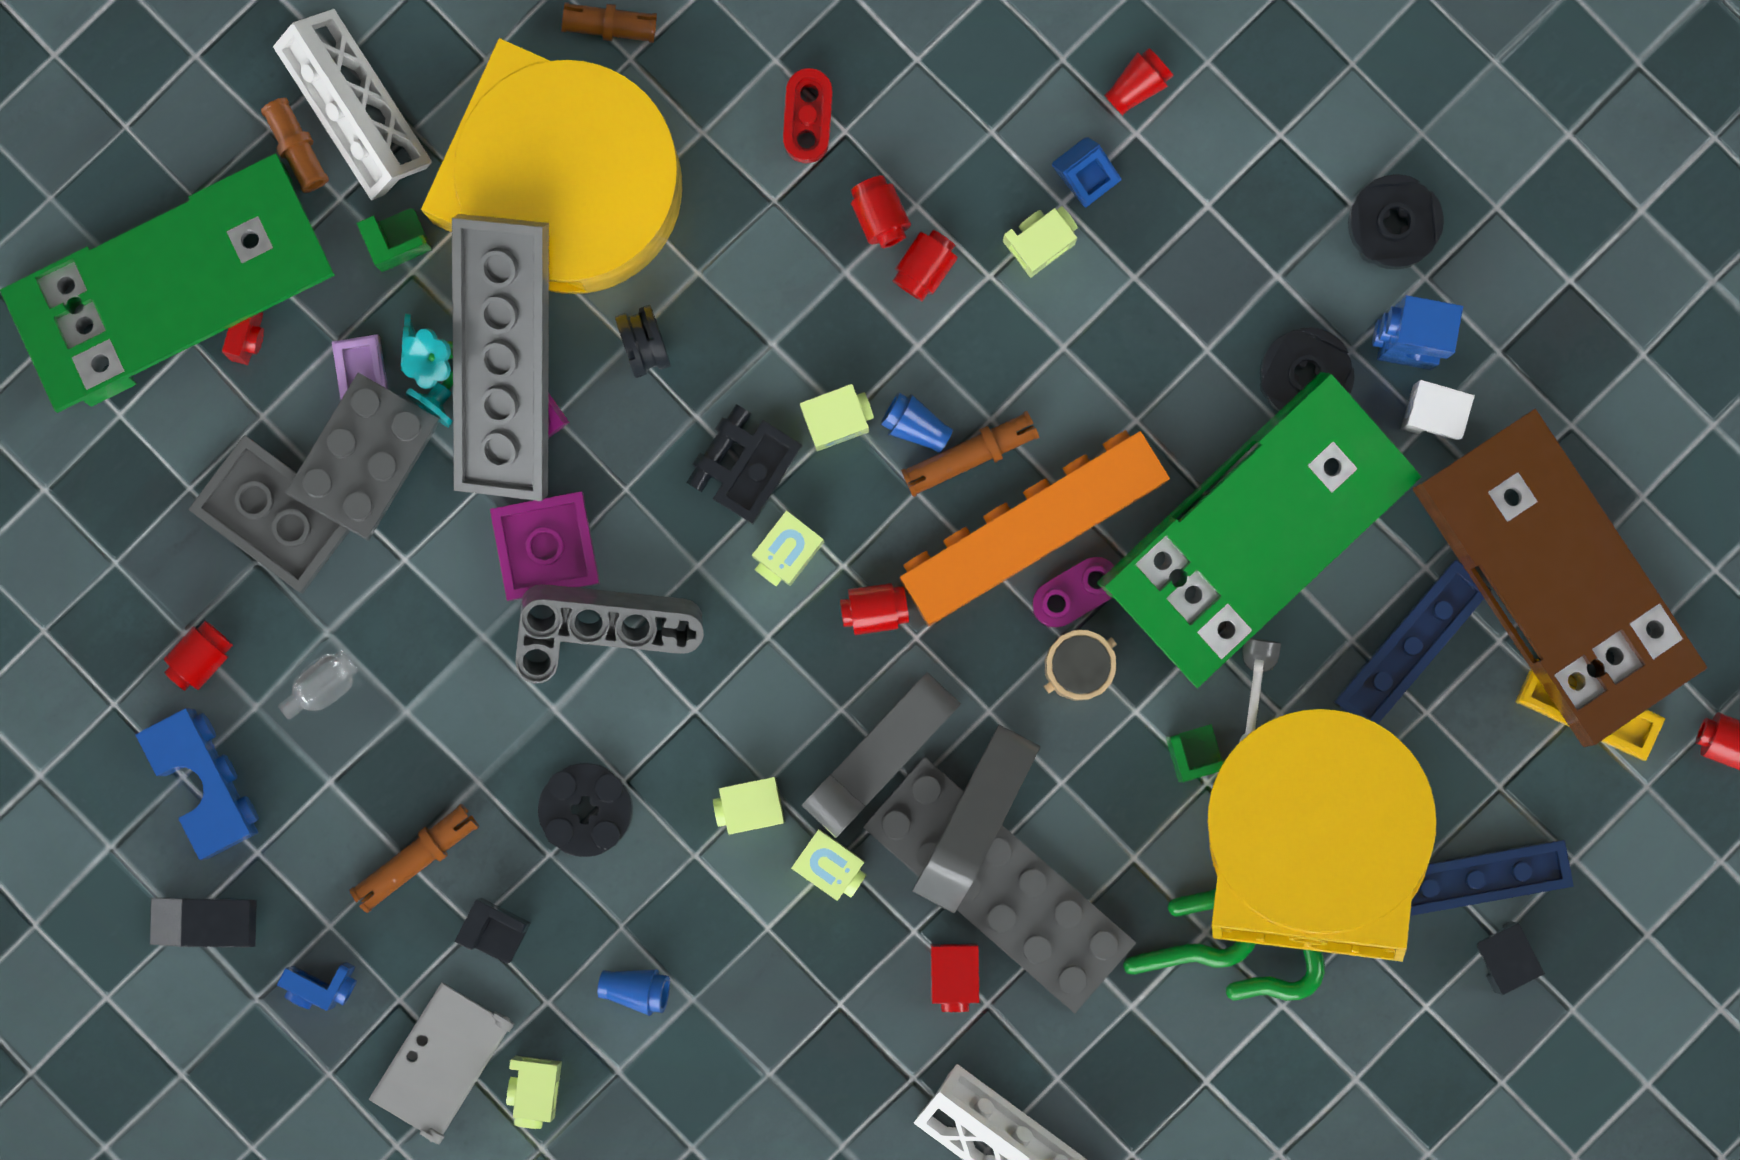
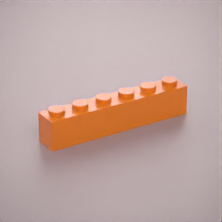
M1127 430L1122 431L1102 444L1106 450L1105 453L1091 461L1087 454L1062 468L1067 476L1052 485L1045 478L1025 490L1023 494L1027 500L1010 509L1006 502L983 516L987 523L983 527L970 533L966 526L943 540L947 547L945 550L933 557H930L929 553L925 551L906 562L903 566L907 573L900 576V581L928 627L1165 484L1170 478L1142 432L1139 431L1130 437Z

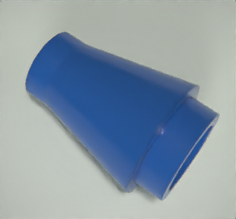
M900 392L890 403L880 425L889 429L888 435L931 448L938 453L943 450L953 432L952 428L945 425L912 394L906 397Z
M658 969L615 972L603 970L598 982V998L608 999L648 1016H651L653 1012L663 1013L668 1002L670 978L667 975H660Z

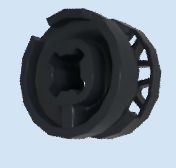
M651 305L639 308L638 314L629 316L627 313L615 316L629 363L636 378L647 375V370L656 366L660 370L671 367Z

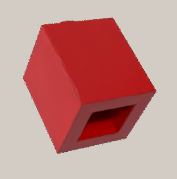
M930 944L932 1004H941V1012H969V1003H979L978 944Z

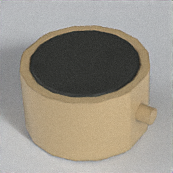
M1073 630L1060 636L1051 645L1046 655L1045 676L1049 683L1043 687L1048 694L1055 690L1060 696L1073 701L1089 700L1102 694L1112 683L1116 673V656L1112 648L1117 643L1112 637L1106 641L1101 635L1089 630Z

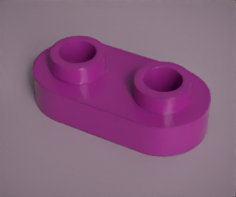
M1091 557L1043 584L1036 591L1032 600V609L1037 620L1050 628L1064 627L1110 600L1112 597L1102 588L1094 589L1088 584V575L1091 572L1097 571L1104 576L1114 565L1105 558ZM1058 595L1064 599L1065 607L1062 612L1054 613L1049 610L1047 601L1051 596Z

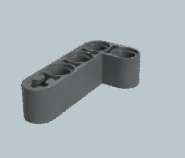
M547 584L535 585L525 592L521 601L515 659L516 670L520 677L527 682L535 684L550 680L558 667L560 642L679 654L689 653L698 648L704 637L702 612L697 604L684 598ZM536 605H546L554 613L548 618L540 619L533 616L530 610ZM590 609L600 614L601 618L594 623L587 624L577 618L579 612ZM638 614L645 617L648 622L640 628H632L627 626L624 620L630 615ZM656 617H663V621H661L662 630H657ZM679 621H688L685 631L676 630L679 626ZM532 649H540L545 651L549 657L543 662H533L525 654Z
M927 672L801 806L836 838L955 712L961 703Z
M1000 724L998 725L912 892L955 913L979 872L1041 746Z

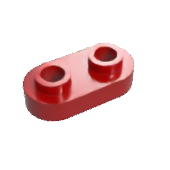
M813 68L797 71L791 76L786 86L783 142L788 155L800 163L818 161L826 154L830 143L832 85L829 78L823 72ZM806 88H814L818 92V97L813 102H806L801 98L802 91ZM804 133H810L816 140L813 146L804 148L798 144V138Z

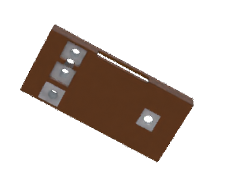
M1536 408L1435 475L1412 488L1583 747L1596 745L1708 668ZM1507 489H1513L1518 493L1519 502L1516 506H1510L1505 502L1504 493ZM1475 567H1480L1541 660H1535ZM1647 625L1651 629V637L1646 632ZM1607 650H1610L1614 655L1613 664L1606 660ZM1592 663L1595 666L1596 673L1594 677L1588 674L1587 664ZM1570 675L1576 678L1577 687L1575 690L1569 687L1568 678Z

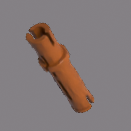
M1028 411L992 429H989L988 426L979 429L980 435L907 469H902V475L906 483H909L907 485L912 496L915 497L917 494L991 459L994 462L1003 459L1002 454L1029 441L1039 439V434L1032 425L1034 423ZM1027 426H1030V427H1028V428H1026V429H1024V430H1022V431H1020V432L1017 433V431H1019V430H1021V429H1023V428H1025V427H1027ZM921 476H924V477H922V478H920V479H918V480H916V481L911 482L912 480H915V479H917V478H919V477H921Z
M460 804L431 829L424 827L418 832V839L358 885L349 889L356 903L363 898L361 900L362 904L359 907L364 912L369 913L373 907L437 859L441 862L448 856V849L473 830L479 828L473 815L468 817L467 813L469 810L463 804Z

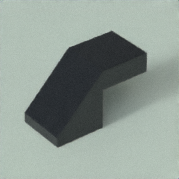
M151 898L150 945L256 947L257 900L232 898Z

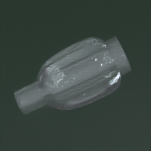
M342 649L336 654L325 653L309 664L295 678L292 685V694L281 702L278 707L289 720L303 709L310 711L321 710L338 700L351 688L352 676L359 670Z

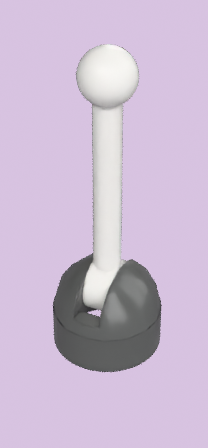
M1250 638L1243 645L1242 658L1245 665L1253 671L1246 731L1241 736L1239 743L1256 728L1262 676L1264 672L1272 670L1277 664L1281 649L1280 642Z

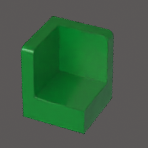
M412 208L382 221H378L373 215L357 222L372 260L381 272L432 251L418 215Z
M1212 724L1165 737L1178 782H1186L1217 773L1225 760H1222Z

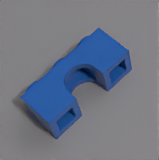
M1406 295L1395 306H1391L1390 311L1384 313L1382 319H1377L1372 346L1379 347L1377 360L1428 370L1434 369L1439 365L1440 358L1447 359L1455 353L1463 306Z
M185 708L135 734L156 776H168L182 768H188L200 777L203 784V797L200 804L191 812L178 818L199 860L210 859L259 833L254 825L259 820L258 814L247 796L240 798L232 782L237 779L236 771L225 754L218 755L211 741L216 738V733L204 713L198 715L195 709Z

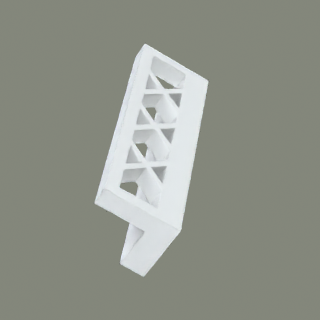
M335 9L293 22L273 48L371 201L384 196L399 179L427 169L432 163L430 157ZM327 26L336 40V47L334 48L323 43L314 30ZM342 65L357 73L361 79L360 86L346 81L341 73ZM366 103L380 109L386 118L385 125L370 118L365 110ZM391 142L404 147L412 161L400 165L390 149Z
M958 1064L950 1071L936 1095L921 1111L914 1122L915 1125L963 1160H1087ZM939 1108L955 1120L956 1127H946L932 1115ZM973 1141L985 1142L993 1148L995 1155H984L975 1148Z

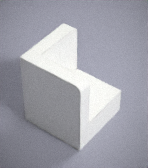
M1419 380L1412 387L1401 430L1415 434L1427 431L1459 440L1464 435L1475 395Z

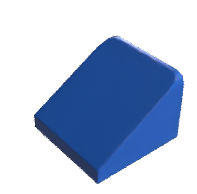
M1089 137L1082 139L1052 163L1055 171L1085 208L1122 180L1101 146Z

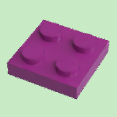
M582 491L545 498L542 501L534 500L490 509L507 601L522 599L525 592L535 585L547 584L582 588L600 584Z

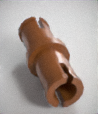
M565 2L562 32L603 36V41L612 42L613 37L654 43L657 13L617 10L615 4H606V8Z
M284 97L278 98L266 104L261 109V113L266 118L278 142L276 150L282 159H287L301 185L302 192H311L325 185L329 181V177L324 172L311 147L314 141L309 132H303L289 105L288 99Z

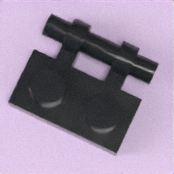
M736 404L728 418L722 417L715 430L718 433L705 454H698L692 464L696 468L686 483L702 492L711 477L721 482L722 485L713 500L753 525L803 445L764 420L754 435L749 434L743 430V427L752 414ZM735 442L745 449L731 471L721 466L720 463Z

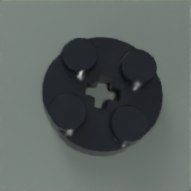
M1386 175L1375 179L1357 195L1349 212L1348 229L1352 243L1364 261L1376 264L1381 268L1404 269L1416 265L1432 252L1442 235L1444 225L1443 210L1438 198L1432 191L1429 192L1425 186L1419 184L1420 181L1407 175ZM1390 210H1398L1399 217L1407 218L1408 226L1402 227L1400 234H1393L1391 228H1385L1383 220L1389 218Z
M1309 327L1292 330L1277 338L1264 354L1260 365V390L1263 396L1267 398L1271 407L1279 412L1304 388L1298 384L1299 376L1294 373L1295 367L1304 368L1309 362L1316 366L1314 369L1316 376L1320 372L1331 373L1350 394L1355 376L1351 359L1347 354L1349 352L1340 339L1323 329Z
M591 763L570 765L562 771L555 773L542 790L538 804L539 822L548 841L563 852L578 857L600 855L616 846L629 830L633 816L632 798L622 780L608 768ZM582 796L590 797L591 805L598 806L599 809L598 815L590 816L589 824L580 823V816L573 814L572 811L573 805L581 803Z

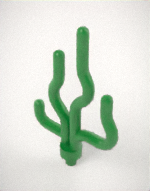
M1216 888L1172 899L1168 903L1169 913L1179 917L1214 909ZM1236 941L1232 946L1225 949H1217L1201 943L1184 944L1130 956L1124 960L1123 968L1126 973L1136 975L1190 962H1197L1213 968L1231 967L1242 962L1253 951L1256 944ZM1303 950L1306 973L1296 982H1288L1272 976L1253 977L1230 983L1226 987V995L1233 1001L1260 995H1268L1284 1001L1306 998L1321 986L1324 978L1325 960L1323 952Z

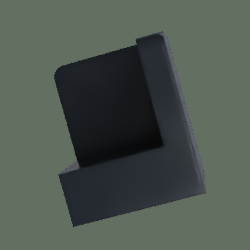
M483 898L475 900L454 942L469 950L476 948L508 964L512 962L531 923Z
M1513 921L1502 925L1503 930L1477 943V949L1490 972L1486 977L1493 991L1501 995L1545 974L1520 924Z

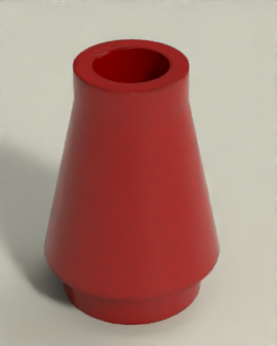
M1148 48L1142 55L1138 52L1115 84L1104 96L1123 116L1129 109L1167 88L1166 82L1174 75L1163 61Z

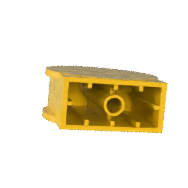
M499 38L421 210L433 225L452 232V218L458 214L549 223V291L565 294H584L601 291L628 280L639 273L658 255L671 235L678 218L682 198V173L676 148L664 117L649 96L635 83L612 69L598 64L576 60L550 61Z
M1327 709L1303 710L1280 716L1261 725L1246 736L1229 754L1215 779L1208 806V831L1210 853L1217 875L1212 917L1213 938L1403 962L1407 949L1411 901L1418 892L1425 877L1436 836L1434 798L1422 767L1411 751L1391 732L1373 721L1349 712Z

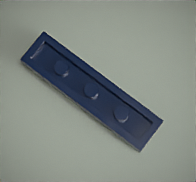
M1457 560L1451 562L1333 701L1341 710L1379 724L1485 599L1460 562Z
M1565 840L1429 863L1423 882L1411 901L1410 916L1574 887Z

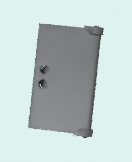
M441 982L369 1100L420 1130V1135L429 1139L430 1142L440 1145L445 1137L443 1134L502 1039L513 1028L514 1023L509 1017L503 1016L496 1011L492 1013Z

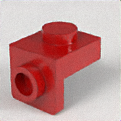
M263 311L228 328L222 352L230 361L249 365L251 355L259 353L264 338V328L260 327L264 314Z

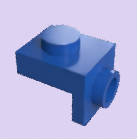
M348 962L341 964L332 982L328 984L293 965L285 968L277 986L287 990L284 997L300 1007L310 1009L312 1004L328 1011L335 1008L337 1003L344 1005L350 997L357 980L351 978L355 966Z

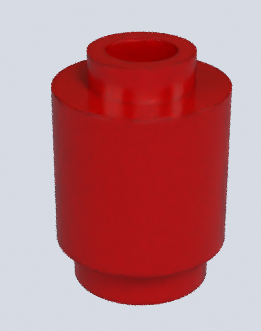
M880 175L869 178L851 189V194L854 198L851 205L869 244L879 243L881 248H888L906 238L905 231L911 226L910 220L894 185L888 184L885 176Z
M932 230L929 236L919 232L895 267L898 273L892 281L902 290L923 302L928 293L932 295L935 293L957 261L958 257L951 252L956 245L936 230Z
M892 583L852 588L848 589L849 598L840 600L843 626H853L854 635L898 629V624L909 623L904 586L892 587Z
M205 620L199 628L193 626L163 659L169 665L164 673L184 691L190 685L199 690L229 658L226 653L233 644Z
M1717 712L1712 719L1705 718L1696 736V744L1701 745V756L1740 770V720Z

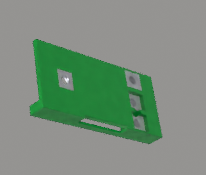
M276 153L188 196L190 201L93 249L87 246L0 289L55 412H61L81 401L92 407L137 385L133 375L335 276L290 182L292 181L285 164ZM251 233L257 234L259 237L258 244L251 249L245 248L243 245L244 238ZM75 284L74 290L69 294H65L66 289L70 285ZM83 304V310L78 314H74L75 309ZM94 324L91 332L84 334V329L88 325ZM109 364V367L102 372L103 368Z
M1320 372L1097 583L1123 607L1194 687L1198 688L1422 476L1331 373ZM1256 443L1260 444L1180 520L1176 519ZM1329 458H1335L1339 463V469L1336 474L1328 476L1324 471V463ZM1164 552L1165 562L1160 567H1155L1154 557L1157 553ZM1179 568L1181 573L1180 579L1175 584H1172V581L1169 580L1170 573L1174 569ZM1194 586L1196 588L1194 598L1186 601L1184 596L1186 589ZM1226 621V629L1223 633L1218 634L1219 624Z

